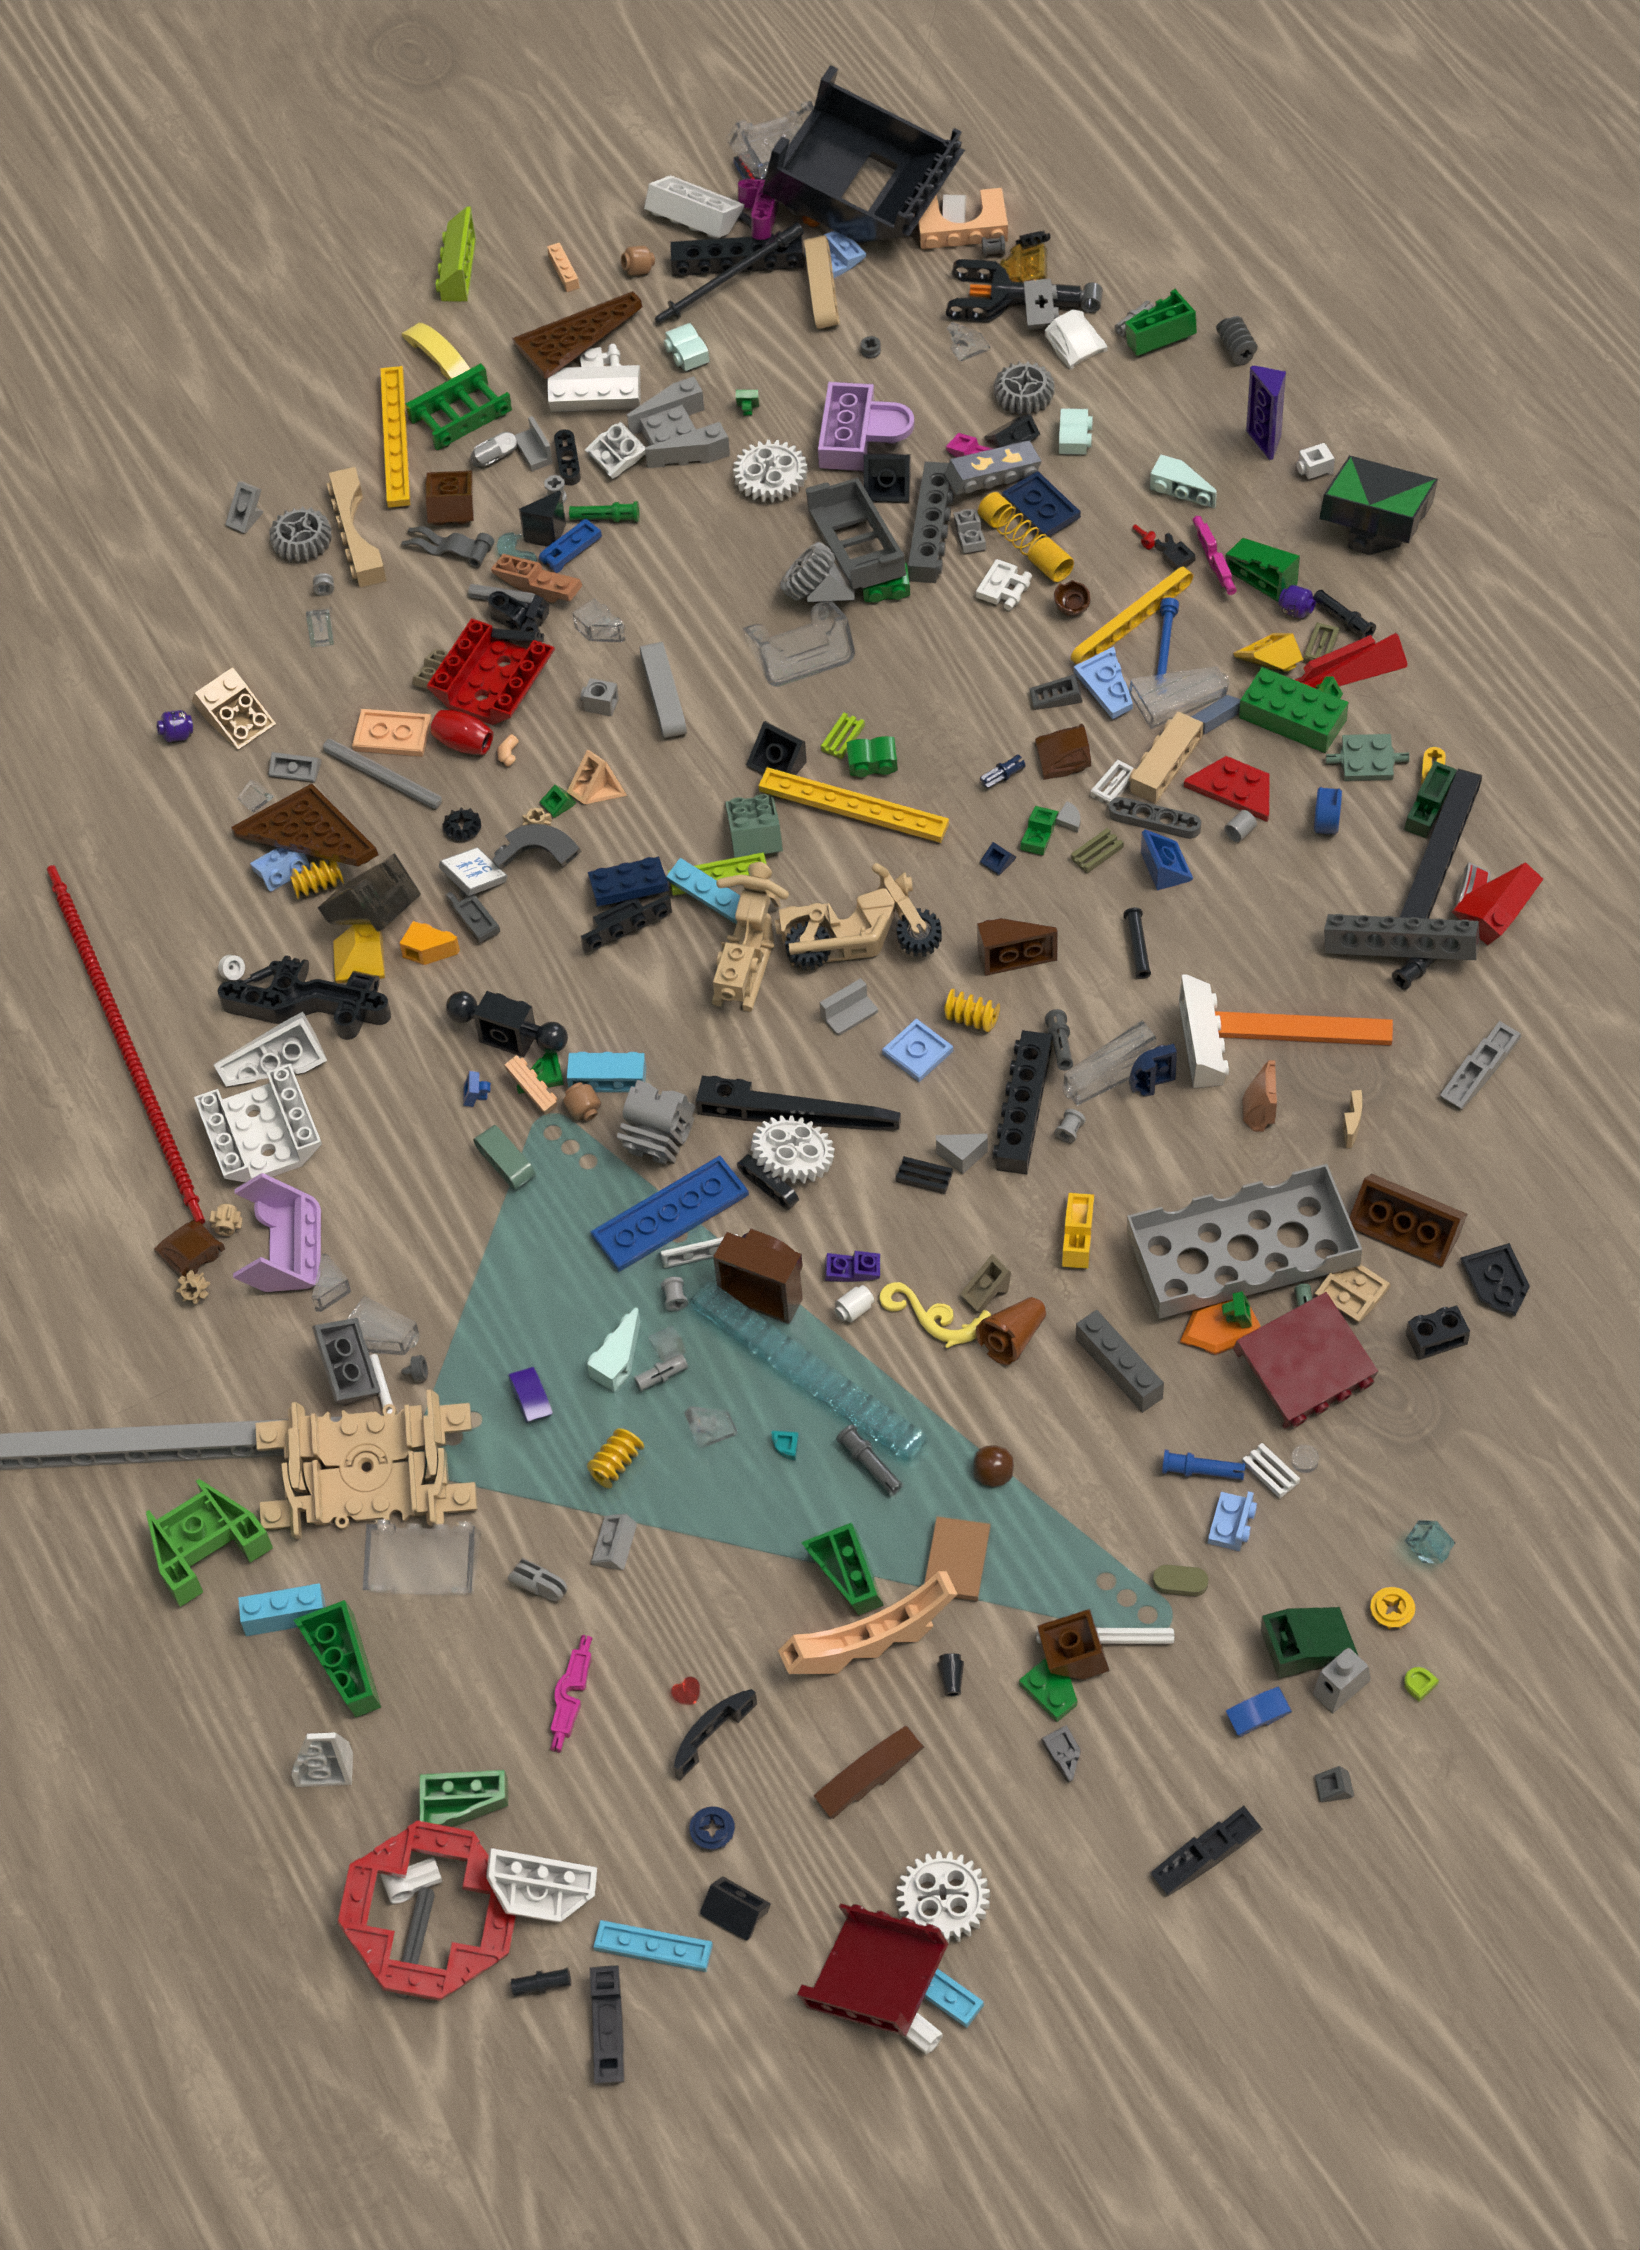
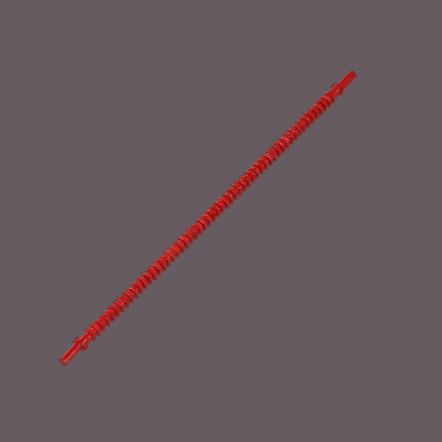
M51 865L46 870L53 884L52 891L57 895L58 905L72 934L71 936L74 939L78 953L83 960L82 962L85 965L89 979L92 981L96 996H98V1000L101 1002L100 1005L103 1007L107 1022L112 1029L116 1043L119 1045L123 1060L126 1061L125 1064L128 1067L127 1069L130 1072L132 1081L135 1083V1088H137V1093L142 1100L141 1102L144 1105L146 1114L149 1116L148 1119L151 1121L153 1131L156 1133L160 1148L163 1149L162 1152L168 1161L167 1164L170 1166L172 1176L175 1178L174 1181L177 1183V1188L180 1189L179 1193L184 1195V1204L189 1207L194 1221L200 1222L203 1225L205 1218L198 1204L200 1199L193 1192L194 1185H192V1180L189 1179L190 1176L187 1173V1168H185V1164L182 1162L183 1159L180 1156L178 1147L175 1145L173 1135L170 1134L171 1131L168 1128L166 1119L163 1117L164 1114L161 1112L159 1102L156 1100L157 1098L154 1095L152 1086L149 1084L150 1081L147 1079L145 1069L140 1062L136 1048L133 1046L129 1031L126 1030L127 1027L124 1024L120 1010L117 1008L118 1006L115 1003L111 989L108 987L104 972H102V968L99 966L100 963L97 961L95 951L92 945H90L91 942L88 940V935H86L81 919H79L80 916L77 914L73 899L67 893V886L62 882L56 866Z

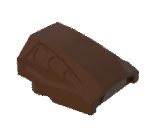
M1083 724L1035 738L1044 780L1069 776L1074 772L1079 773L1087 767H1091L1090 748Z
M192 1220L163 1239L154 1250L172 1270L180 1276L187 1277V1273L190 1270H193L194 1274H196L201 1264L215 1261L219 1257V1251H224L225 1247L200 1222Z

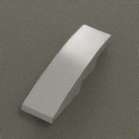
M1499 1021L1487 1039L1483 1038L1473 1054L1467 1056L1440 1094V1097L1462 1110L1502 1064L1521 1038V1033Z

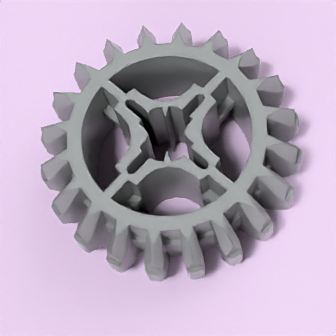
M1019 361L1017 365L1010 363L1009 368L1003 367L1002 371L997 374L994 382V396L998 405H1002L1003 410L1009 409L1011 414L1018 412L1019 416L1022 413L1030 414L1031 412L1038 414L1040 409L1045 410L1047 404H1051L1054 395V381L1050 372L1045 370V366L1039 367L1037 363L1031 365L1029 361L1026 364H1021Z
M303 506L300 510H296L293 507L291 512L285 510L284 516L277 515V520L272 521V527L269 532L270 543L276 554H279L282 559L287 558L289 562L296 559L298 563L305 559L308 562L309 558L317 559V554H324V550L329 548L332 530L328 519L319 510L314 511L312 507L306 510Z
M818 542L811 545L795 560L785 572L780 583V588L788 597L797 601L815 589L833 566L835 555L831 552V549Z

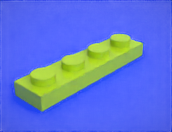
M763 852L695 865L694 867L713 879L718 880L736 875L750 876L748 872L750 864L756 862L767 863ZM670 883L673 896L686 893Z

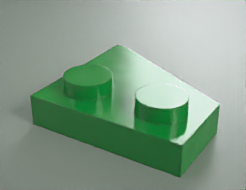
M1046 1658L1019 1679V1685L1056 1722L1060 1721L1077 1706V1698L1070 1677L1050 1673Z

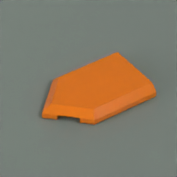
M1232 1299L1194 1310L1180 1343L1188 1346L1194 1345L1205 1349V1352L1216 1355L1232 1349L1238 1339L1260 1328L1261 1325L1251 1307L1252 1327L1242 1329L1239 1322L1228 1323L1226 1316H1223L1222 1304L1233 1301Z

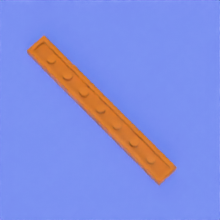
M1215 1011V1016L1219 1015L1221 1020V1030L1218 1031L1221 1038L1392 1045L1393 1019Z

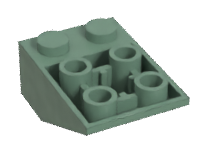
M759 794L754 798L744 799L737 797L731 799V801H725L734 858L763 852L767 854L783 851L780 824L773 795Z

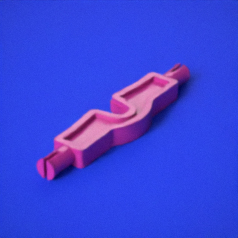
M1195 516L1192 522L1197 529V536L1205 551L1208 563L1215 572L1221 586L1225 587L1227 594L1233 595L1237 592V589L1232 581V574L1222 552H1217V542L1207 523L1203 522L1201 516Z
M581 1635L578 1650H572L567 1671L559 1679L555 1688L556 1711L551 1725V1732L554 1737L550 1750L556 1752V1749L557 1753L562 1752L565 1737L570 1738L575 1720L581 1708L580 1700L567 1695L569 1691H583L586 1689L588 1671L592 1660L591 1653L589 1652L592 1637L588 1635L587 1638L586 1635Z

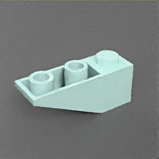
M1160 455L1151 472V490L1203 506L1216 507L1217 490L1182 460Z
M636 1307L630 1314L624 1315L619 1327L614 1333L611 1332L607 1335L603 1346L598 1352H593L587 1362L589 1377L614 1393L631 1374L641 1323L639 1309Z

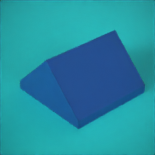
M1146 829L1142 831L1141 855L1156 889L1161 890L1190 882L1193 876L1177 841Z

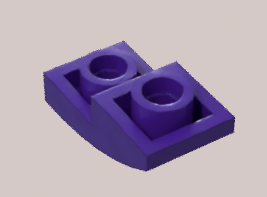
M854 1251L853 1256L826 1254L825 1281L857 1282L880 1278L879 1253Z
M534 1367L508 1374L515 1399L519 1400L526 1423L553 1414Z

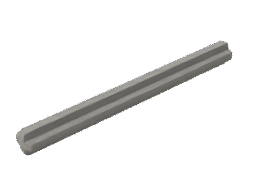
M327 739L323 744L325 752L434 809L441 805L442 797L354 750L332 739Z

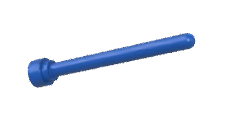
M1169 597L1162 599L1160 602L1163 625L1155 693L1157 695L1164 693L1172 621L1179 610L1178 600Z

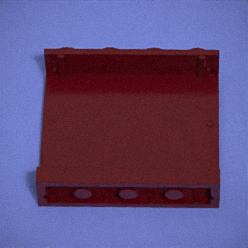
M840 1903L839 1908L847 1919L814 1988L801 1984L797 1996L808 2009L906 2036L949 1943L942 1935L941 1929L935 1925L926 1924L924 1926L916 1924L913 1920L906 1917L897 1919L883 1911L878 1910L875 1913L867 1911L864 1907L857 1904L849 1906Z

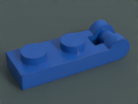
M584 519L540 553L539 560L544 564H549L550 569L558 573L566 563L601 538V530L587 519Z

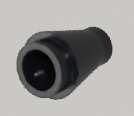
M949 1653L940 1655L937 1668L943 1684L944 1695L948 1697L961 1695L964 1661L961 1660L960 1654Z

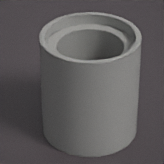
M1241 810L1225 825L1224 830L1230 839L1240 842L1257 826V821L1250 812Z

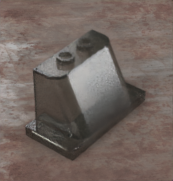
M394 853L381 863L347 881L317 908L331 925H373L375 930L379 932L386 928L421 893Z

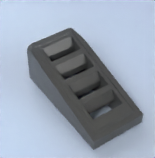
M1075 674L1029 688L1035 710L1083 702ZM1053 692V697H1049L1048 693ZM1039 694H1043V700L1039 699Z

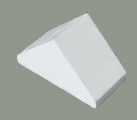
M943 195V217L954 223H965L967 196Z

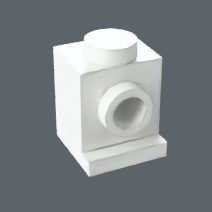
M1322 443L1299 451L1297 469L1301 475L1305 474L1308 479L1326 473L1332 475L1335 458L1326 444Z

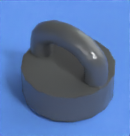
M423 1355L412 1356L410 1366L404 1367L401 1373L403 1375L412 1374L415 1382L426 1381L428 1378V1366Z

